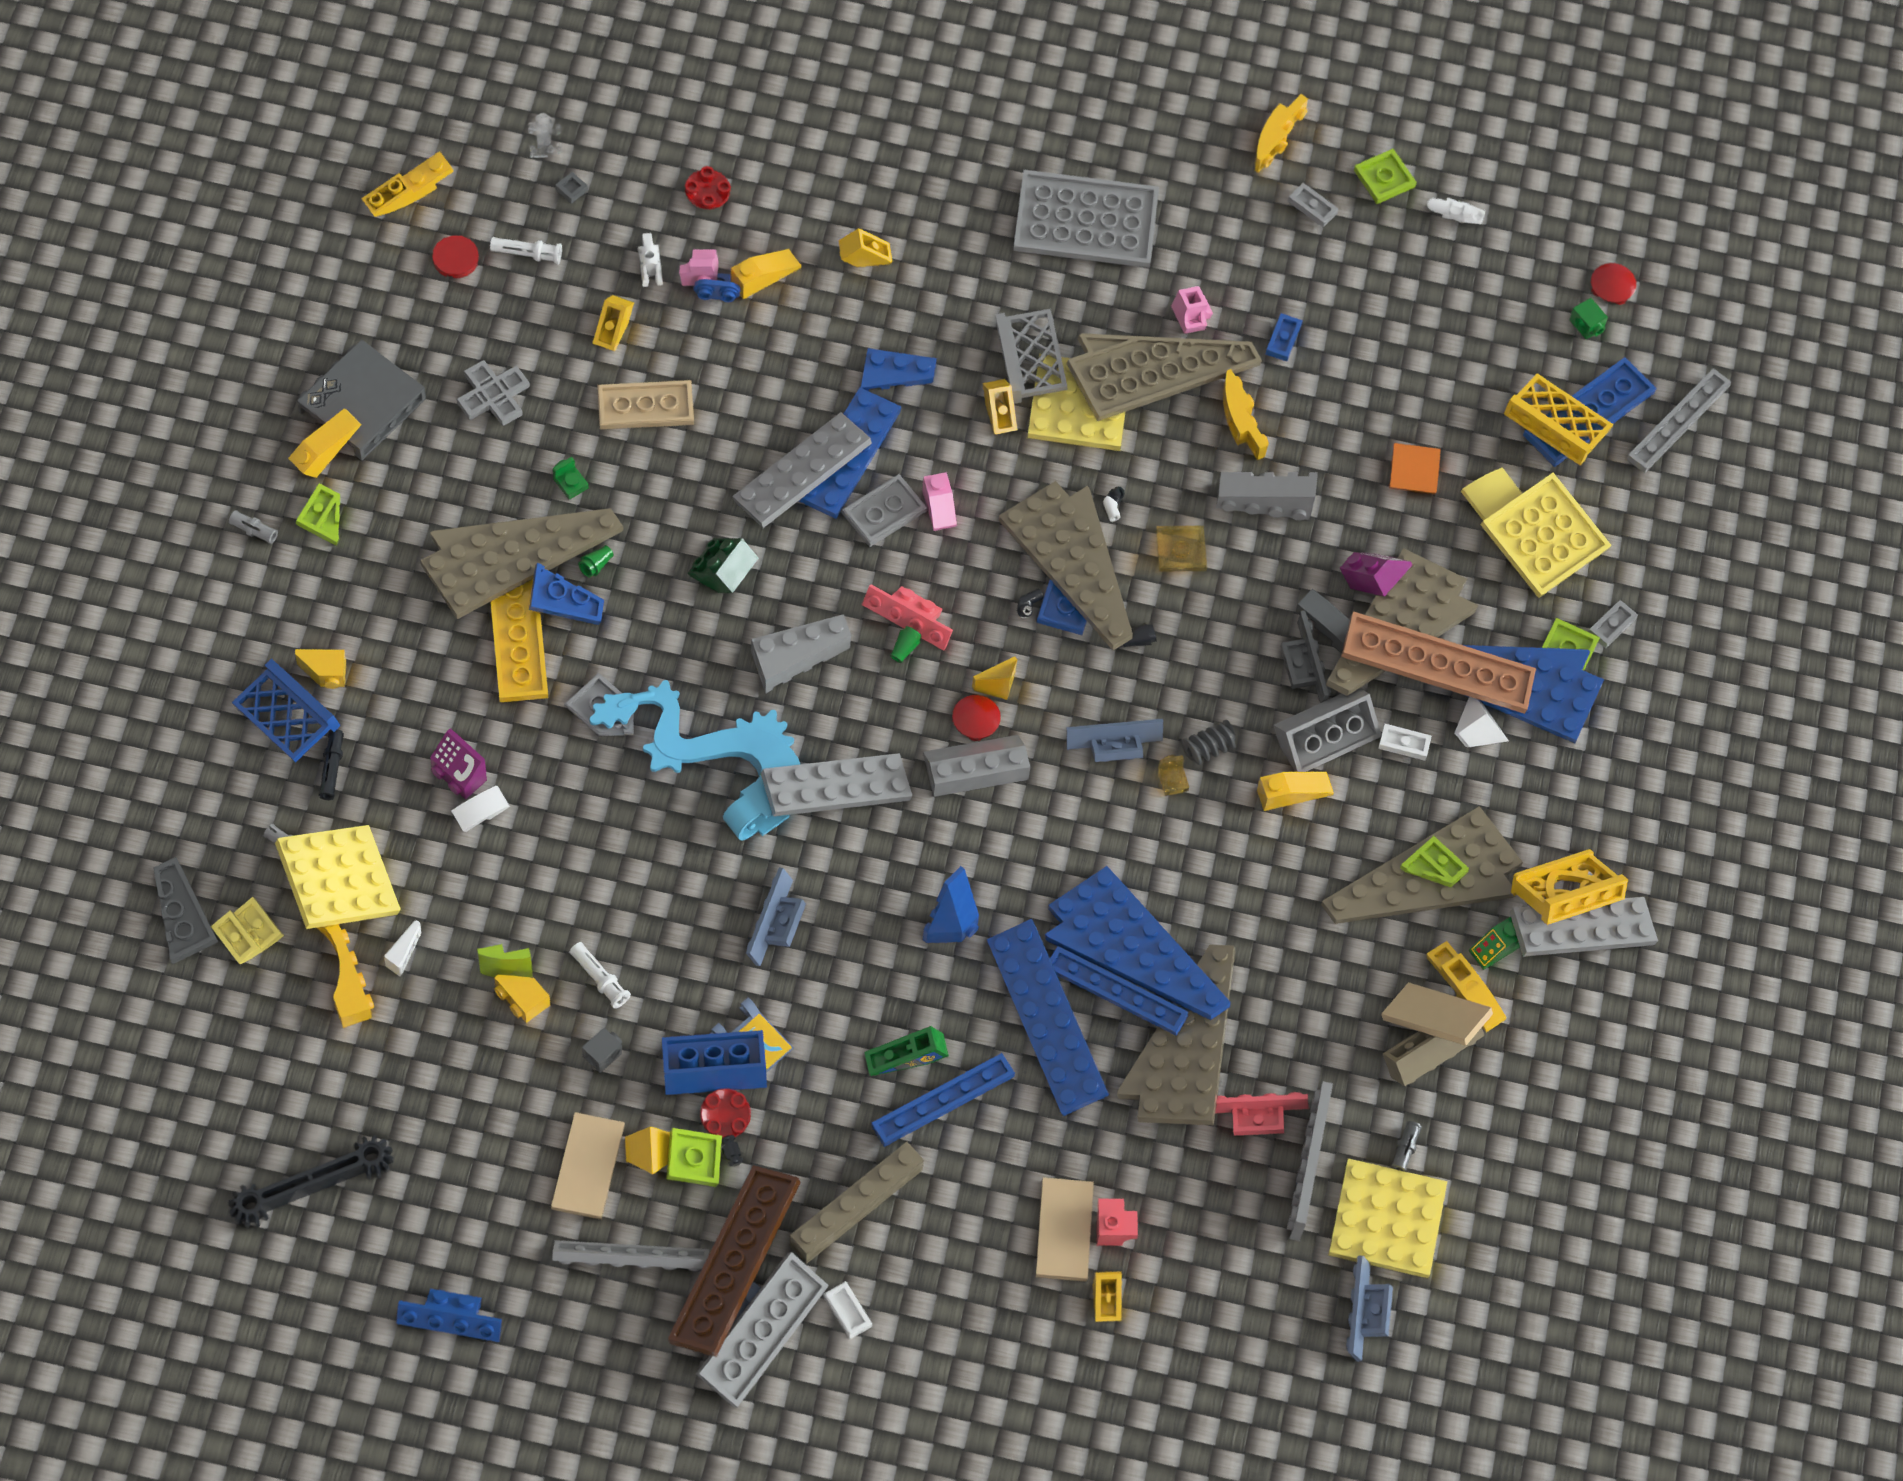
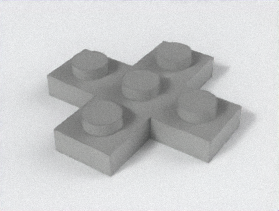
M485 360L464 371L465 377L474 390L457 398V404L469 420L491 410L500 424L504 426L522 416V409L512 397L529 388L530 385L517 365L499 376L494 374Z

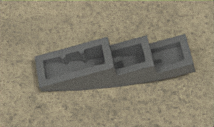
M1312 588L1298 603L1297 609L1305 611L1307 617L1315 622L1314 628L1332 640V646L1342 653L1350 620Z

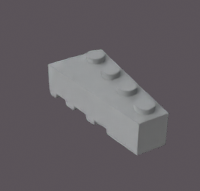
M1221 472L1216 508L1225 511H1243L1248 514H1266L1271 517H1289L1299 521L1304 519L1310 520L1316 497L1318 472H1309V476H1298V472H1288V476H1275L1274 472H1264V474L1254 476L1252 472Z
M843 614L751 639V654L765 694L773 690V687L778 684H784L792 680L793 676L812 669V666L819 662H825L848 650L851 644V633Z

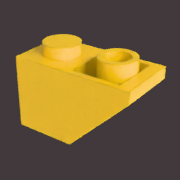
M499 974L494 977V990L501 1000L506 999L511 1005L512 1013L517 1018L521 1017L526 1023L550 1006V996L535 978Z

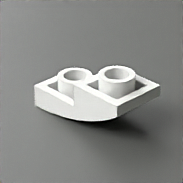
M494 786L451 811L462 830L467 832L484 820L492 819L510 806L499 787Z

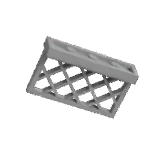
M1051 309L1005 317V313L995 314L1008 383L1012 387L1014 404L1022 403V398L1068 390ZM1045 317L1048 319V323L1044 328L1034 324L1037 319ZM1021 322L1026 326L1021 332H1018L1012 328L1011 324ZM1030 328L1039 332L1034 340L1025 336ZM1043 336L1052 339L1048 347L1038 343ZM1020 340L1030 344L1025 352L1016 348ZM1034 347L1043 351L1039 359L1029 355ZM1047 355L1057 360L1052 367L1043 363ZM1025 359L1034 363L1029 371L1020 367ZM1038 367L1048 371L1042 379L1033 374ZM1052 374L1061 379V383L1054 385L1046 381ZM1029 378L1038 383L1035 388L1025 390L1024 384Z

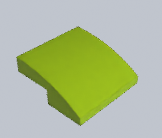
M502 944L477 949L481 974L490 977H496L498 974L533 977L529 948L504 953Z

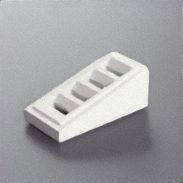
M414 921L384 955L386 967L398 976L402 975L421 935L420 922Z

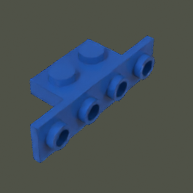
M430 1289L425 1305L399 1301L396 1324L499 1342L502 1319L478 1315L482 1299L480 1297Z

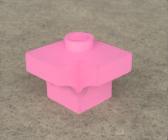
M693 250L690 261L680 265L679 274L682 286H694V283L700 279L717 280L719 262L716 250Z
M1199 286L1178 290L1171 305L1184 334L1205 330L1207 326L1206 319H1210L1213 314Z

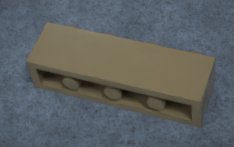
M1481 1028L1465 1046L1418 1031L1383 1053V1057L1391 1078L1406 1086L1415 1082L1423 1074L1434 1070L1447 1059L1453 1058L1461 1050L1475 1044L1477 1040L1485 1035Z

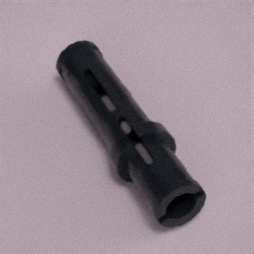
M339 729L335 732L332 730L328 731L327 747L323 751L325 760L320 792L318 794L323 800H333L335 797L339 761L343 757L341 748L344 733Z

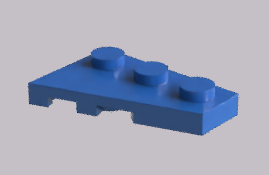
M868 348L861 388L869 391V389L880 387L883 390L890 389V386L904 385L906 387L933 383L937 358Z
M537 562L529 610L596 625L601 623L604 599L581 586L569 583L564 580L565 577L557 573L556 575L544 569L545 566Z

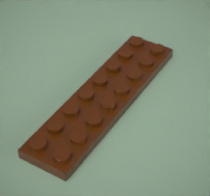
M755 1165L752 1166L668 1337L670 1344L717 1357L801 1183L799 1177Z

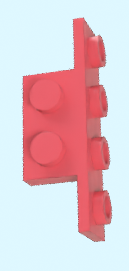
M872 584L868 587L862 603L863 606L902 628L909 626L915 629L925 641L943 651L946 649L953 630L936 621L940 617L942 608L902 586L892 596Z
M1292 1092L1288 1095L1267 1093L1263 1096L1254 1097L1247 1094L1233 1098L1217 1096L1215 1113H1233L1234 1136L1283 1134V1110L1309 1109L1308 1094Z

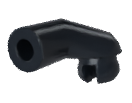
M1039 588L1019 598L1017 613L1021 618L1031 616L1033 604L1044 599L1043 593Z

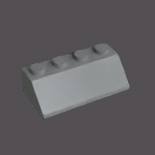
M1360 688L1348 696L1339 694L1273 725L1279 746L1295 772H1307L1382 736L1370 694Z
M1018 735L923 752L933 797L1029 780L1030 763L1025 745Z

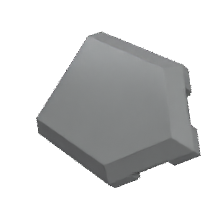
M600 673L594 676L564 704L599 736L634 735L633 714L627 724L616 721L612 728H607L604 724H590V717L595 713L593 711L594 704L605 703L603 700L605 694H622Z

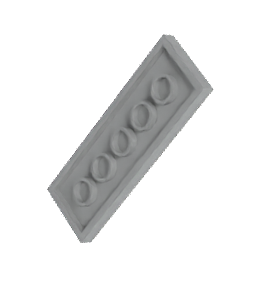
M840 412L733 495L734 502L764 528L871 445V439Z
M900 753L765 768L761 772L773 817L910 801L913 796Z
M1644 897L1624 898V900L1549 925L1541 920L1542 915L1531 906L1514 907L1510 911L1523 957L1650 946L1658 942Z
M1323 1082L1321 1089L1315 1090L1309 1113L1311 1114L1307 1123L1306 1140L1300 1158L1302 1161L1297 1173V1186L1291 1204L1293 1207L1287 1224V1230H1291V1240L1300 1241L1307 1221L1333 1086L1332 1083Z
M792 1252L787 1253L732 1325L717 1357L709 1356L696 1375L732 1407H738L829 1285Z

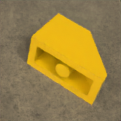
M859 228L838 240L841 260L855 267L889 265L892 263L890 243Z
M614 295L604 300L593 344L612 351L616 350L629 323L634 302Z
M1006 379L982 383L985 405L994 434L1016 431L1017 423L1011 385Z
M295 649L297 665L320 687L329 689L345 687V650Z

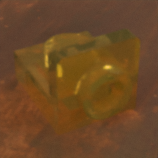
M1169 755L1159 761L1157 771L1165 796L1189 791V784L1183 768V755Z

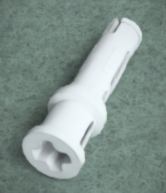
M492 237L490 251L533 257L535 261L542 259L559 264L562 255V244H543L542 241L528 243Z
M582 942L575 944L570 949L569 953L597 983L598 991L608 997L613 1008H619L628 1001L631 995L630 992L624 990L619 985L617 977L609 974Z

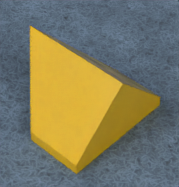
M1014 656L973 676V690L1007 700L1016 672L1017 658Z
M650 1126L626 1136V1163H631L652 1175L668 1164L670 1132Z

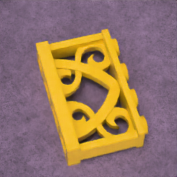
M1588 849L1515 873L1511 893L1514 896L1518 895L1542 915L1541 920L1549 925L1624 900L1628 879L1622 874L1617 875L1593 855V851ZM1562 880L1580 883V887L1572 891L1565 889L1554 890L1555 883Z

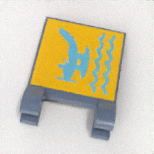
M747 998L741 1003L739 1009L748 1018L732 1032L763 1030L767 1073L790 1053L794 1047L760 1013L754 1002ZM718 1023L711 1029L712 1032L710 1034L727 1033V1031Z

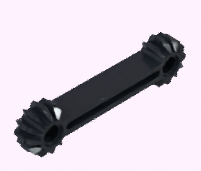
M375 1135L372 1136L371 1141H368L363 1136V1144L355 1142L353 1146L356 1151L259 1190H256L254 1183L247 1190L246 1186L242 1185V1192L233 1191L234 1199L228 1201V1205L231 1207L229 1211L230 1217H236L235 1223L238 1225L244 1222L246 1228L251 1226V1222H254L259 1227L260 1219L265 1221L269 1219L266 1212L363 1173H366L368 1180L372 1178V1174H376V1177L380 1179L382 1177L381 1170L389 1173L390 1167L388 1164L394 1162V1158L391 1156L393 1153L392 1147L386 1146L387 1142L384 1138L377 1142V1136ZM369 1154L378 1155L377 1159L373 1161L365 1159ZM249 1202L257 1204L255 1208L250 1210L244 1208Z

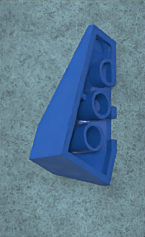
M960 866L944 882L936 900L939 903L930 914L933 921L931 924L927 923L923 931V941L926 943L962 942L967 936L969 938L972 937L979 928V913L966 871Z

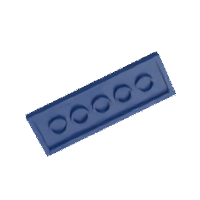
M1624 357L1572 395V397L1614 424L1653 395L1657 388ZM1578 410L1572 411L1573 417H1583V414ZM1551 411L1546 414L1549 418H1552ZM1556 411L1558 418L1568 417L1566 411ZM1585 423L1575 424L1577 430H1587ZM1591 423L1592 430H1603V427L1599 424ZM1560 424L1568 431H1571L1570 424ZM1528 430L1524 431L1523 436L1554 467L1568 458ZM1579 437L1586 443L1590 441L1589 437Z
M859 388L844 415L870 437L872 444L806 494L799 502L837 519L900 414L901 406Z

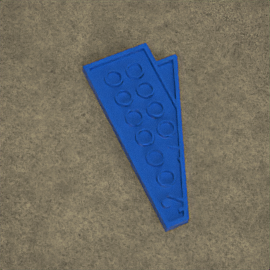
M1463 645L1536 668L1529 705L1525 714L1480 700L1483 704L1572 743H1576L1604 679L1582 670L1590 650Z
M1108 866L1048 905L1049 911L1061 924L1045 934L1047 942L1059 946L1209 1020H1212L1230 1007L1231 1002Z

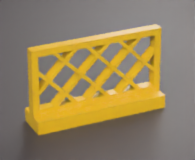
M1536 374L1517 395H1514L1509 400L1504 415L1578 465L1585 461L1587 455L1613 426L1611 422L1539 374ZM1538 383L1545 388V392H1535L1534 385ZM1522 398H1532L1533 405L1528 404ZM1537 398H1547L1549 405H1539ZM1553 398L1562 399L1564 404L1554 405ZM1578 410L1583 414V417H1573L1572 411ZM1540 411H1551L1552 418L1547 417ZM1556 411H1566L1568 417L1558 418ZM1585 423L1587 430H1577L1575 424ZM1591 423L1599 424L1603 427V430H1592ZM1560 424H1570L1571 431H1568ZM1579 437H1589L1591 443L1588 444Z

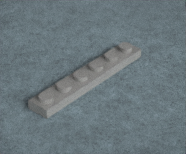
M1713 368L1631 451L1627 460L1643 473H1646L1730 387L1731 381Z
M555 1241L552 1261H559L562 1264L584 1262L587 1265L603 1263L611 1264L614 1267L636 1265L639 1268L656 1266L667 1270L688 1268L691 1271H701L709 1256L710 1249Z

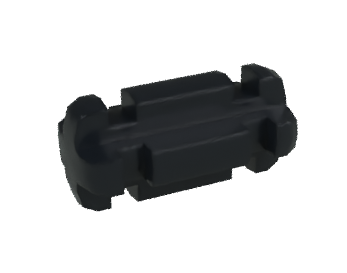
M734 1135L725 1136L721 1144L725 1145L723 1150L727 1160H730L728 1164L731 1167L738 1166L743 1162V1158L739 1157L741 1152L738 1143L734 1142L736 1139Z

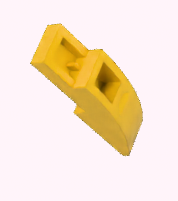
M1300 94L1288 108L1280 103L1272 112L1259 138L1254 171L1259 173L1263 167L1267 168L1272 163L1274 156L1277 153L1281 154L1288 144L1286 142L1288 133L1292 130L1294 123L1297 120H1302L1308 111L1306 109L1308 98Z
M439 151L404 176L398 173L361 199L374 217L384 215L428 195L437 189L436 183L454 171Z
M1229 369L1226 372L1223 389V405L1227 424L1237 445L1246 442L1255 458L1259 460L1266 456L1269 445L1268 440L1264 434L1260 433L1256 420L1251 415L1254 406L1251 395L1246 394L1239 376H1235L1233 371Z
M1447 941L1427 953L1429 962L1452 987L1457 997L1492 1007L1493 1015L1482 1026L1485 1032L1506 1020L1504 1012L1480 976L1461 953L1458 954Z

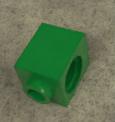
M1589 298L1573 308L1569 321L1587 340L1593 335L1595 337L1599 336L1605 330L1608 316L1592 298Z

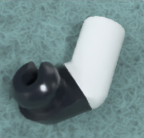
M1119 486L1111 489L1103 500V505L1110 521H1116L1121 517L1117 506L1125 496V491Z

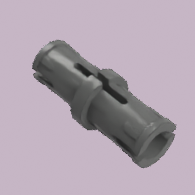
M1413 1121L1406 1123L1402 1138L1396 1144L1397 1152L1390 1166L1392 1169L1406 1172L1410 1157L1417 1148L1415 1144L1422 1129L1420 1124Z

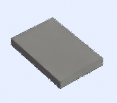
M900 474L842 509L843 516L869 547L927 512L926 505Z

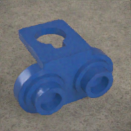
M718 273L717 279L723 281L700 279L694 283V292L702 300L716 299L724 302H733L740 295V286L731 282L730 274Z

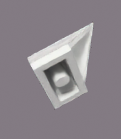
M1469 697L1455 731V735L1465 747L1508 742L1509 740L1479 699Z

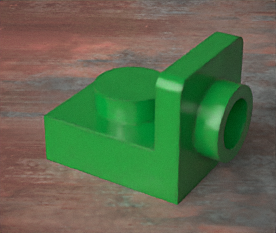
M572 457L559 461L553 467V480L569 500L589 489L588 482L575 467V460Z

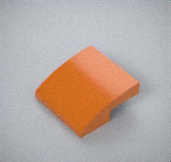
M1394 443L1389 488L1436 494L1440 449Z

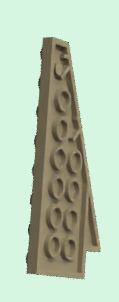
M1054 481L999 515V522L1112 650L1117 649L1132 639L1131 626L1088 486L1069 496Z
M609 508L436 530L430 532V536L439 551L420 560L455 617L459 619L532 580L537 562L545 566L544 569L549 571L622 532L623 525L612 509Z
M1403 548L1398 559L1411 561L1412 566L1385 597L1376 595L1365 615L1439 637L1473 615L1478 605L1459 596L1466 584V578ZM1340 657L1327 680L1326 686L1348 696L1385 672V670Z
M1479 806L1322 901L1321 906L1333 922L1339 924L1513 898L1515 896L1511 893L1512 884L1505 876L1520 868L1523 862ZM1435 836L1469 868V871L1455 885L1448 887L1406 873L1400 866L1429 839Z
M1209 945L1197 965L1229 1000L1235 947L1233 945ZM1173 1002L1174 1005L1188 1011L1189 1016L1177 1036L1157 1027L1118 1089L1117 1096L1118 1099L1140 1100L1137 1116L1139 1122L1214 1125L1228 1009L1212 1020H1209Z

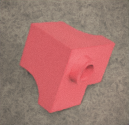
M1098 1199L1096 1220L1097 1246H1122L1124 1241L1137 1239V1211H1124V1199Z

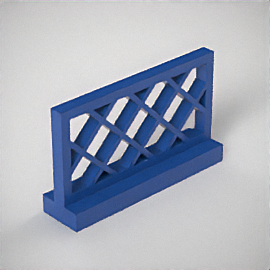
M271 658L265 664L267 670L247 687L232 704L296 763L330 729L335 732L341 725L331 712ZM268 679L273 681L272 690L261 691L262 684ZM288 695V704L276 705L277 696ZM272 696L271 706L260 707L261 697ZM248 698H255V707L244 708L241 704ZM303 709V719L292 720V710ZM287 710V720L275 721L276 711ZM259 712H271L270 721L259 722ZM318 723L321 726L315 733L307 734L308 724ZM303 724L302 734L290 735L291 725ZM286 726L285 736H274V728ZM301 740L300 748L294 753L289 750L290 741Z

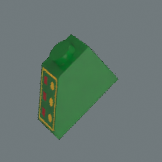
M1509 917L1494 926L1469 949V952L1483 970L1520 948L1512 918Z

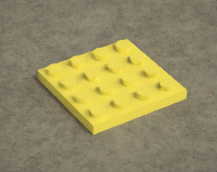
M1047 355L1043 363L1052 367L1057 360ZM1061 357L1068 390L1033 396L1027 438L1120 451L1125 412L1097 421L1067 366V361L1071 358ZM1038 367L1036 376L1042 379L1048 371ZM1052 374L1046 382L1054 385L1061 383V379Z
M1554 473L1541 480L1480 524L1538 598L1612 546Z
M369 825L282 837L276 840V848L306 929L398 915L401 909Z
M1348 1159L1328 1255L1357 1262L1358 1256H1364L1372 1266L1429 1278L1447 1181Z

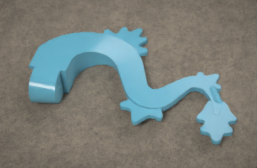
M667 680L662 681L657 688L649 686L646 692L636 694H605L603 698L605 703L593 705L595 713L590 717V724H604L607 728H612L616 721L627 724L631 715L637 710L638 705L655 704L661 707L663 712L655 730L653 743L643 745V751L652 757L650 765L652 772L669 767L674 772L679 773L682 768L681 763H693L724 757H740L749 761L757 770L759 778L740 792L739 799L732 803L723 815V820L739 840H746L757 832L764 836L790 817V815L773 817L761 777V772L765 768L800 765L798 757L790 748L794 744V738L782 734L788 724L785 721L777 722V712L775 710H771L766 716H761L759 712L755 711L751 723L739 718L736 720V728L720 730L692 739H684L679 735L680 707L677 699L680 693L679 691H672Z

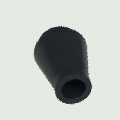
M1145 622L1131 629L1133 633L1132 639L1123 644V647L1152 645L1151 643L1157 642L1153 624H1146Z

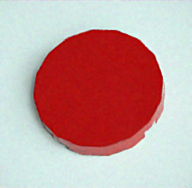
M452 235L443 238L434 247L433 264L441 275L446 277L453 276V278L459 279L468 276L476 269L479 261V252L476 245L470 239Z

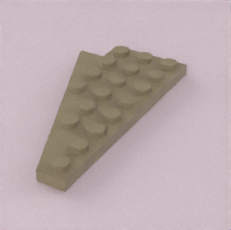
M1082 333L1079 334L1078 341L1085 354L1068 359L1067 366L1097 421L1225 378L1226 372L1229 369L1236 374L1257 367L1261 364L1262 360L1253 343L1246 341Z

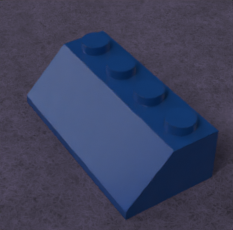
M763 1030L662 1037L666 1095L713 1092L724 1088L733 1090L767 1088Z

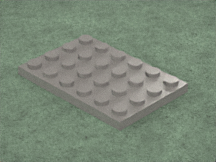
M1024 170L1013 251L1150 268L1159 187Z

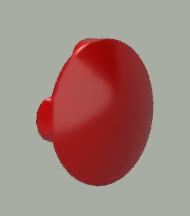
M705 166L691 174L685 183V194L688 200L693 205L702 209L718 208L730 196V183L724 175L715 171L710 166Z
M1606 263L1596 268L1593 272L1591 291L1594 296L1622 305L1634 294L1636 279L1633 273L1625 266L1616 263Z
M970 695L961 699L955 705L952 714V721L956 729L975 742L993 734L999 727L1001 720L1000 710L995 702L981 695Z
M718 1089L710 1093L703 1101L700 1118L702 1125L708 1133L720 1135L722 1139L728 1135L737 1137L748 1127L751 1119V1109L742 1093L733 1089Z

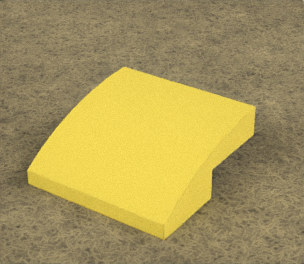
M1503 468L1482 476L1461 490L1483 521L1522 494Z
M254 897L249 899L234 913L232 911L227 912L211 926L240 965L254 958L284 936Z

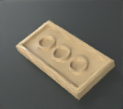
M691 380L597 385L600 429L694 425Z
M1409 982L1382 1012L1384 1021L1465 1046L1493 1015L1492 1007Z
M574 1113L551 1206L552 1210L602 1220L625 1122Z
M1043 1177L1036 1277L1087 1282L1094 1182Z

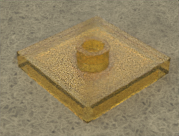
M1204 525L1156 527L1159 572L1207 570Z

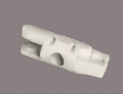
M1432 198L1427 203L1429 210L1443 214L1442 218L1454 219L1461 223L1482 224L1485 214L1484 210L1451 198H1447V201Z
M651 233L642 234L643 246H638L642 286L648 287V276L654 275L657 286L663 285L658 245H653Z

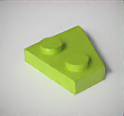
M319 483L297 518L296 525L337 546L339 540L340 494Z
M1435 836L1429 839L1400 866L1406 873L1448 887L1455 885L1469 871V868Z

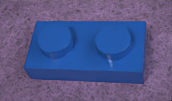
M1281 313L1265 355L1287 362L1303 320Z

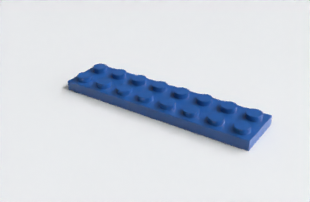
M1029 919L987 939L1061 1114L1066 1116L1109 1096L1034 921Z

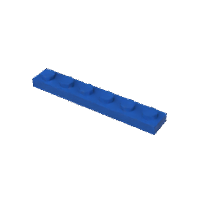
M1057 946L1050 958L1057 976L1176 1036L1189 1016L1188 1011Z
M1003 1053L872 1122L871 1127L885 1147L1015 1077V1072Z

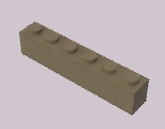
M908 1142L904 1143L790 1235L789 1246L807 1264L923 1170L924 1159Z

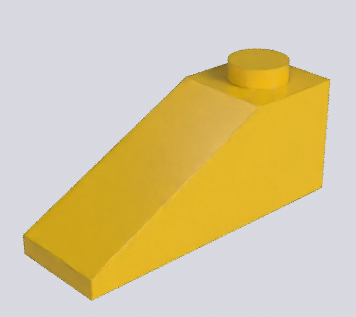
M789 249L750 257L731 268V282L740 286V296L745 299L801 268V264Z
M343 409L304 439L288 459L303 474L317 478L362 424L347 409Z
M1327 772L1276 773L1260 777L1257 787L1264 811L1334 794Z

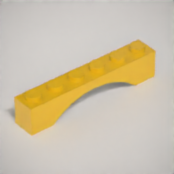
M339 924L316 927L331 942L339 958L340 974L333 999L342 1027L345 1028L371 1019L370 1009L374 1008V1004L370 994L365 995L362 987H365L366 983L362 972H356L355 965H358L354 951L349 952L346 944L350 943L346 929L341 930Z

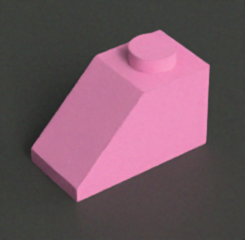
M947 472L924 476L922 492L933 531L957 527L953 494Z

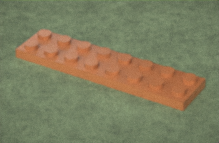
M1354 611L1350 617L1341 657L1524 714L1528 709L1536 672L1534 667Z

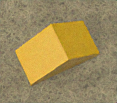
M1096 1272L1092 1284L1095 1322L1121 1321L1122 1273Z

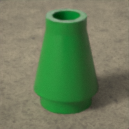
M604 545L602 548L582 556L581 561L578 563L580 571L589 578L597 576L614 556L613 551L610 547Z
M905 626L899 632L890 657L898 663H902L921 643V634L915 629Z

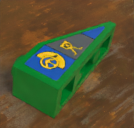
M932 1026L864 1052L870 1076L928 1065L949 1056L944 1034Z

